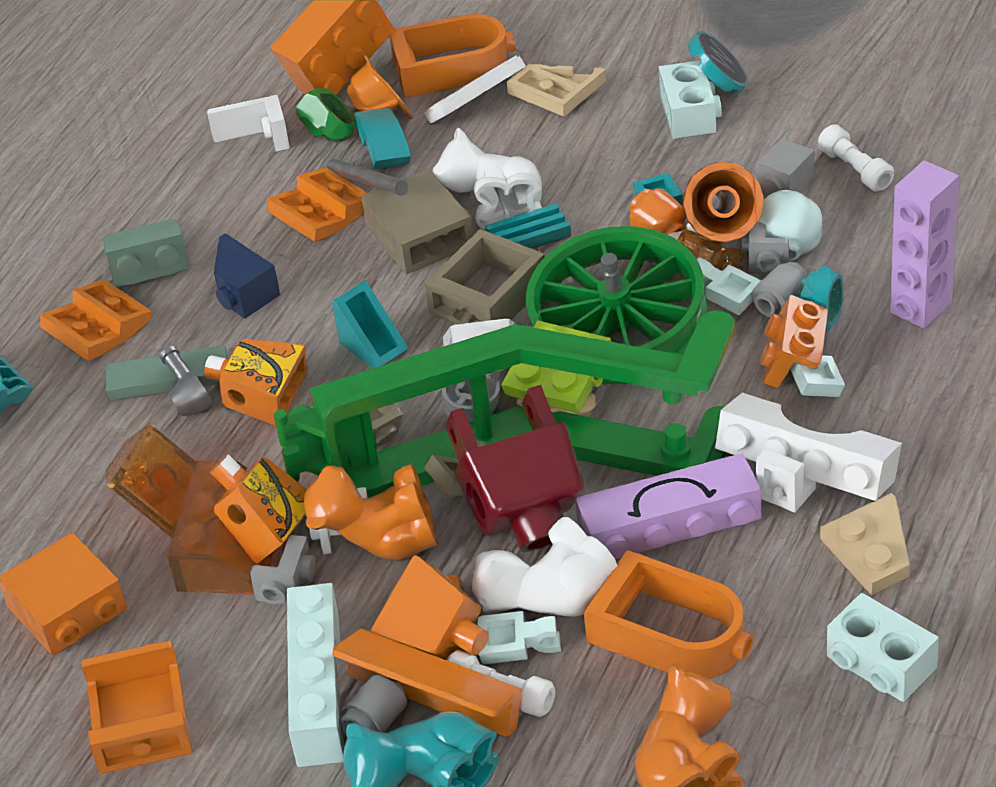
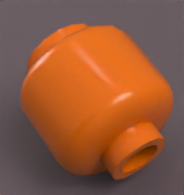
M664 189L643 190L633 199L629 206L630 226L648 228L665 234L685 230L683 225L686 219L684 207Z

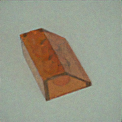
M196 460L167 554L177 592L254 595L250 576L252 567L254 565L270 567L274 551L258 564L250 558L214 512V505L227 491L210 474V471L219 461ZM237 462L244 470L247 469L246 466Z

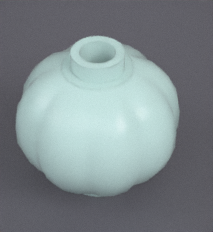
M780 190L764 199L762 215L758 221L766 225V238H787L789 240V262L798 259L803 254L809 253L819 244L822 237L823 219L821 210L816 203L803 194L791 190Z

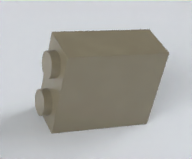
M430 169L401 179L408 184V191L403 196L381 189L361 196L366 226L406 274L454 255L473 236L471 216Z

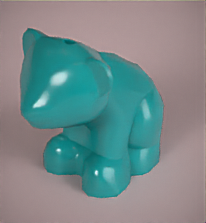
M442 712L427 719L404 725L389 733L373 731L360 724H348L346 728L347 741L343 753L344 769L352 787H397L407 774L420 778L432 787H485L491 779L499 759V755L492 752V744L497 737V733L460 712Z

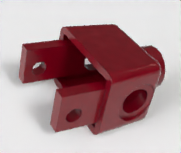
M541 384L528 388L521 402L532 429L530 432L478 447L464 408L451 411L445 425L459 462L454 474L479 529L487 536L512 529L521 552L534 551L552 545L548 534L549 530L559 519L564 517L563 513L572 508L575 499L579 497L584 488V481L565 422H555Z

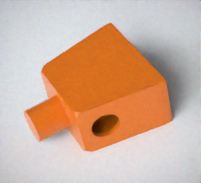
M413 555L370 630L375 634L447 660L450 654L460 648L474 656L478 655L486 646L489 638L487 630L474 624L481 612V605L439 569L416 555Z

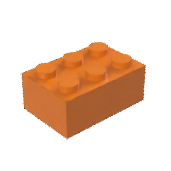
M313 0L275 41L270 49L301 92L306 94L315 88H327L337 95L351 80L352 76L367 62L364 56L366 55L370 59L395 29L377 0Z

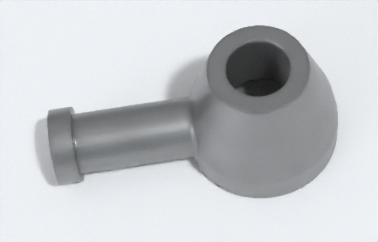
M169 346L160 353L159 358L163 364L168 366L178 380L168 396L181 416L202 412L213 406L214 403L197 376L183 361L177 347Z

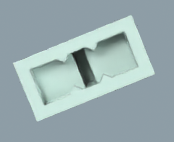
M702 60L659 66L660 97L673 139L716 133V117L722 116L721 101L719 95H715L714 83L701 71L699 64Z
M862 592L827 626V657L832 659L840 668L854 672L869 681L878 691L888 693L903 703L937 669L939 637Z

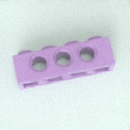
M925 160L895 185L890 313L924 329L952 303L959 175Z

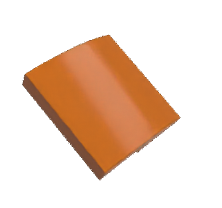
M324 167L298 175L296 189L268 197L266 211L313 242H317L337 233L364 214L361 196L367 194V192L329 168Z
M102 279L73 289L72 303L41 313L40 327L89 361L111 351L132 337L152 318V311L107 280Z

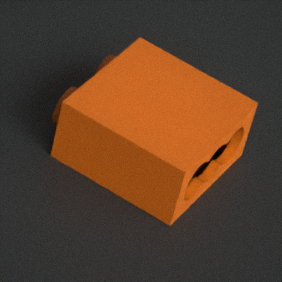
M73 532L0 575V587L7 607L52 656L127 610L118 578Z

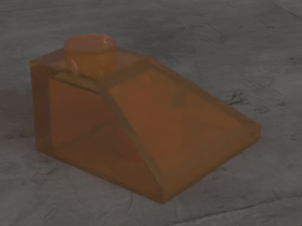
M151 423L124 442L106 469L107 486L172 539L179 534L213 478L210 472Z

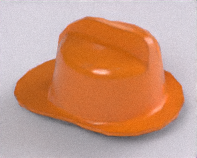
M365 55L367 63L352 76L351 84L347 88V94L354 107L359 112L390 108L391 110L399 108L408 118L413 119L410 110L390 85L378 74L369 58Z

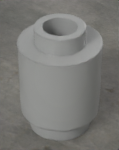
M787 262L776 266L752 291L753 301L758 311L769 317L773 313L779 315L789 295L797 296L801 288V280L808 277L806 270L795 262Z
M370 676L343 708L340 724L345 734L347 725L351 723L364 725L370 730L385 733L407 706V699L404 695L405 690L401 683L387 676Z

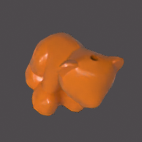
M413 464L402 467L394 472L393 486L370 498H362L346 471L342 467L333 465L326 466L305 492L304 509L308 528L335 530L350 542L367 550L376 557L401 561L413 557V555L423 550L439 545L435 534L437 527L433 513Z
M676 664L670 665L668 683L657 715L647 728L635 755L634 769L641 787L743 786L745 780L734 770L741 759V755L727 742H715L709 745L700 739L711 732L731 709L732 693L728 687L716 684L695 673L681 671Z

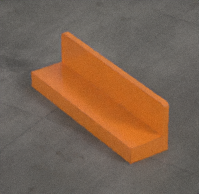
M362 628L333 647L332 655L348 662L347 676L366 682L372 675L387 676L401 683L405 690L404 695L406 699L440 712H460L473 718L480 725L507 738L517 730L522 688Z

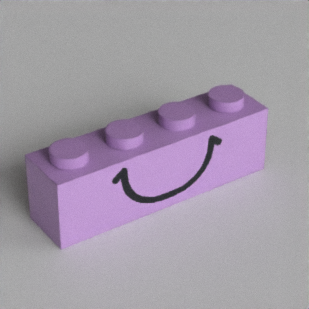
M743 453L587 494L575 499L579 527L587 536L598 539L610 551L615 560L621 558L626 550L639 553L762 519L761 488Z

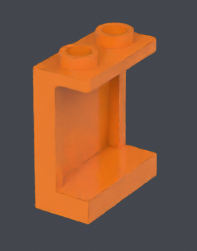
M171 641L148 644L81 661L82 671L87 684L92 730L88 731L89 743L99 774L193 754L181 673Z

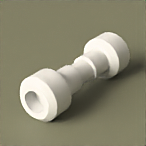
M830 125L820 133L818 148L831 158L840 157L843 161L852 164L853 168L861 174L862 183L872 191L879 192L891 184L894 177V168L882 158L872 159L866 153H861L858 147L850 142V134L839 125Z
M461 650L453 652L447 658V661L522 688L520 708L525 713L542 717L550 711L553 705L555 687L552 681L537 676L524 680L512 675L505 676L496 673L495 669L480 665L476 656Z

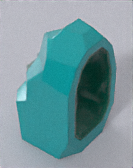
M827 266L811 271L807 278L802 279L796 296L806 301H812L828 310L825 332L830 330L838 320L844 302L842 275Z

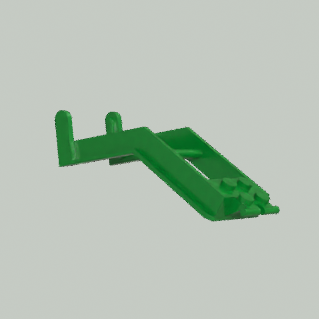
M719 310L710 311L702 315L684 355L513 324L309 388L313 408L307 405H299L294 407L288 415L285 410L274 412L279 443L281 447H284L281 452L286 473L298 482L300 480L299 473L307 471L319 476L326 466L342 467L352 479L356 488L366 487L367 498L380 494L392 487L394 472L410 464L414 465L421 486L434 483L433 478L424 469L430 457L438 455L457 459L447 430L377 452L370 411L469 380L474 421L469 422L476 441H481L488 445L532 431L522 406L491 415L486 374L520 363L662 390L663 400L666 403L678 404L683 401L684 394L698 397L700 391L709 392L734 334V319L729 313ZM715 406L704 413L694 438L687 437L686 428L678 423L668 425L664 432L560 411L552 412L556 423L565 422L576 458L579 461L658 476L722 459L726 455V452L715 449L721 409L725 406Z

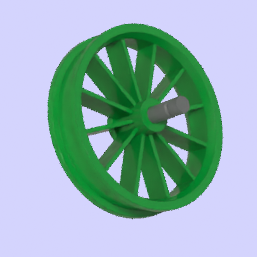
M634 226L601 228L567 240L551 251L539 263L529 280L526 291V308L531 327H534L538 320L558 326L571 324L567 328L592 333L596 330V335L609 337L610 332H621L623 343L629 345L626 331L634 327L651 340L637 347L684 355L701 316L707 313L703 273L693 253L681 242L665 233ZM618 260H630L623 277L620 276ZM644 261L657 264L637 278ZM601 263L604 279L600 282L585 268ZM676 273L684 279L662 284ZM571 276L584 288L561 283ZM692 298L689 308L666 304ZM547 300L566 304L544 309ZM650 320L675 324V326L665 333ZM607 379L602 381V384H625Z

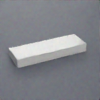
M516 55L429 107L424 113L431 124L526 67L520 55L518 57Z

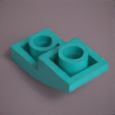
M390 108L355 112L354 118L363 146L368 148L374 169L409 164L411 154L396 116Z

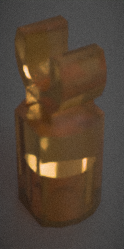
M684 229L677 240L685 245L696 259L701 257L721 271L728 265L743 271V266L739 265L744 257V253L741 250L732 247L723 248L720 242L707 239L688 229Z

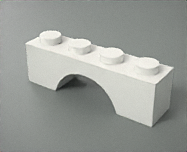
M741 393L721 409L715 449L734 455L743 453L746 459L756 462V458L766 448L804 463V478L876 501L895 482L902 443L863 430L847 434H828L808 430L789 421L783 415L780 404Z

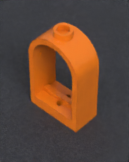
M467 14L394 28L395 31L389 36L392 59L404 98L464 87L501 63L509 60L508 53L516 51L512 31H505L504 25L498 19L483 14ZM469 47H485L479 50L418 62L415 59Z
M626 550L617 563V567L612 570L584 611L586 640L588 643L667 673L669 672L670 665L676 664L681 671H689L707 679L720 676L733 668L739 660L744 661L747 659L754 641L753 634L744 631L741 601L727 586ZM643 592L717 619L724 623L728 630L713 640L686 642L623 618L638 595Z

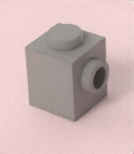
M781 138L757 161L755 174L757 181L760 183L762 194L768 197L770 194L780 190L802 193L814 181V150Z

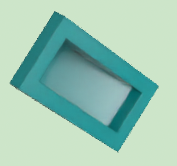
M366 280L332 301L339 343L370 367L382 366L408 349L405 341Z

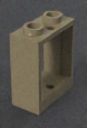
M479 229L425 282L429 313L455 324L498 319L512 320L526 306V291L529 280L536 267L545 258L544 253ZM484 264L512 274L491 296L463 286Z

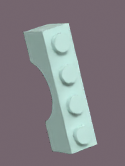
M332 583L287 588L288 724L297 767L343 762L344 736L340 724L342 714L338 689L337 657L332 655L333 647L340 643V618Z

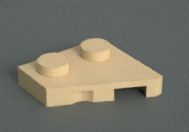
M528 64L507 81V92L512 96L565 117L606 82V69L595 67L592 74H574L573 66L559 65L550 67L542 64Z
M893 493L820 527V539L871 596L909 577L910 563L897 501Z

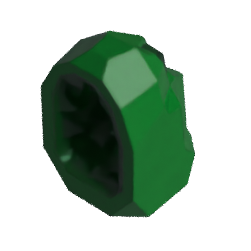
M315 88L306 93L296 106L297 117L315 137L324 136L330 141H341L348 139L356 126L352 112L340 97L327 88Z

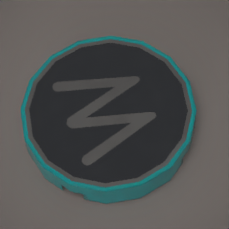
M699 31L690 39L688 48L691 56L695 57L698 54L702 60L699 64L701 71L716 86L729 93L733 91V94H739L747 86L749 81L746 72L723 43L705 31Z

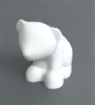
M460 128L456 129L454 139L446 146L432 173L446 188L458 193L475 191L477 200L482 203L478 206L475 214L476 223L481 229L486 230L485 225L542 208L540 204L542 182L534 163L520 156L507 157L484 153L468 139Z
M562 517L548 532L553 546L539 562L531 567L508 551L492 550L480 553L476 557L472 593L475 601L481 605L480 616L500 614L501 612L516 608L561 616L584 615L585 609L612 570L617 567L616 560L598 539L587 536L579 525L569 517Z

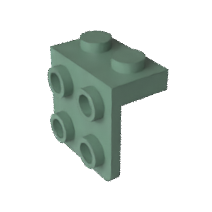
M169 219L108 234L103 238L106 256L116 287L134 285L141 281L190 270L182 232L176 220Z

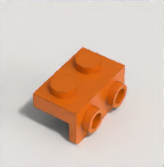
M789 295L779 315L773 313L770 316L764 334L770 339L765 345L760 359V364L765 366L764 384L778 389L794 362L813 369L819 367L822 360L828 310L825 307L817 305L812 301H806Z

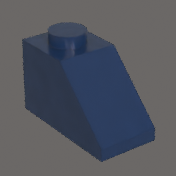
M225 233L219 237L214 267L217 285L216 297L225 309H231L245 319L280 296L275 266Z

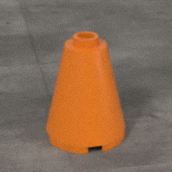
M716 162L701 168L692 176L684 192L683 206L689 224L697 233L713 241L727 242L742 238L756 225L762 215L764 198L760 183L747 169L731 162ZM714 195L720 200L717 209H714L712 205Z

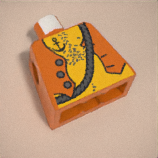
M252 339L239 341L229 359L213 355L209 356L204 369L206 379L220 382L222 403L227 408L275 426L274 412L285 410L288 413L308 374L305 345Z
M227 454L210 471V474L227 489L214 505V512L256 564L281 546L306 514L304 495L307 489L268 458L261 457L244 470Z

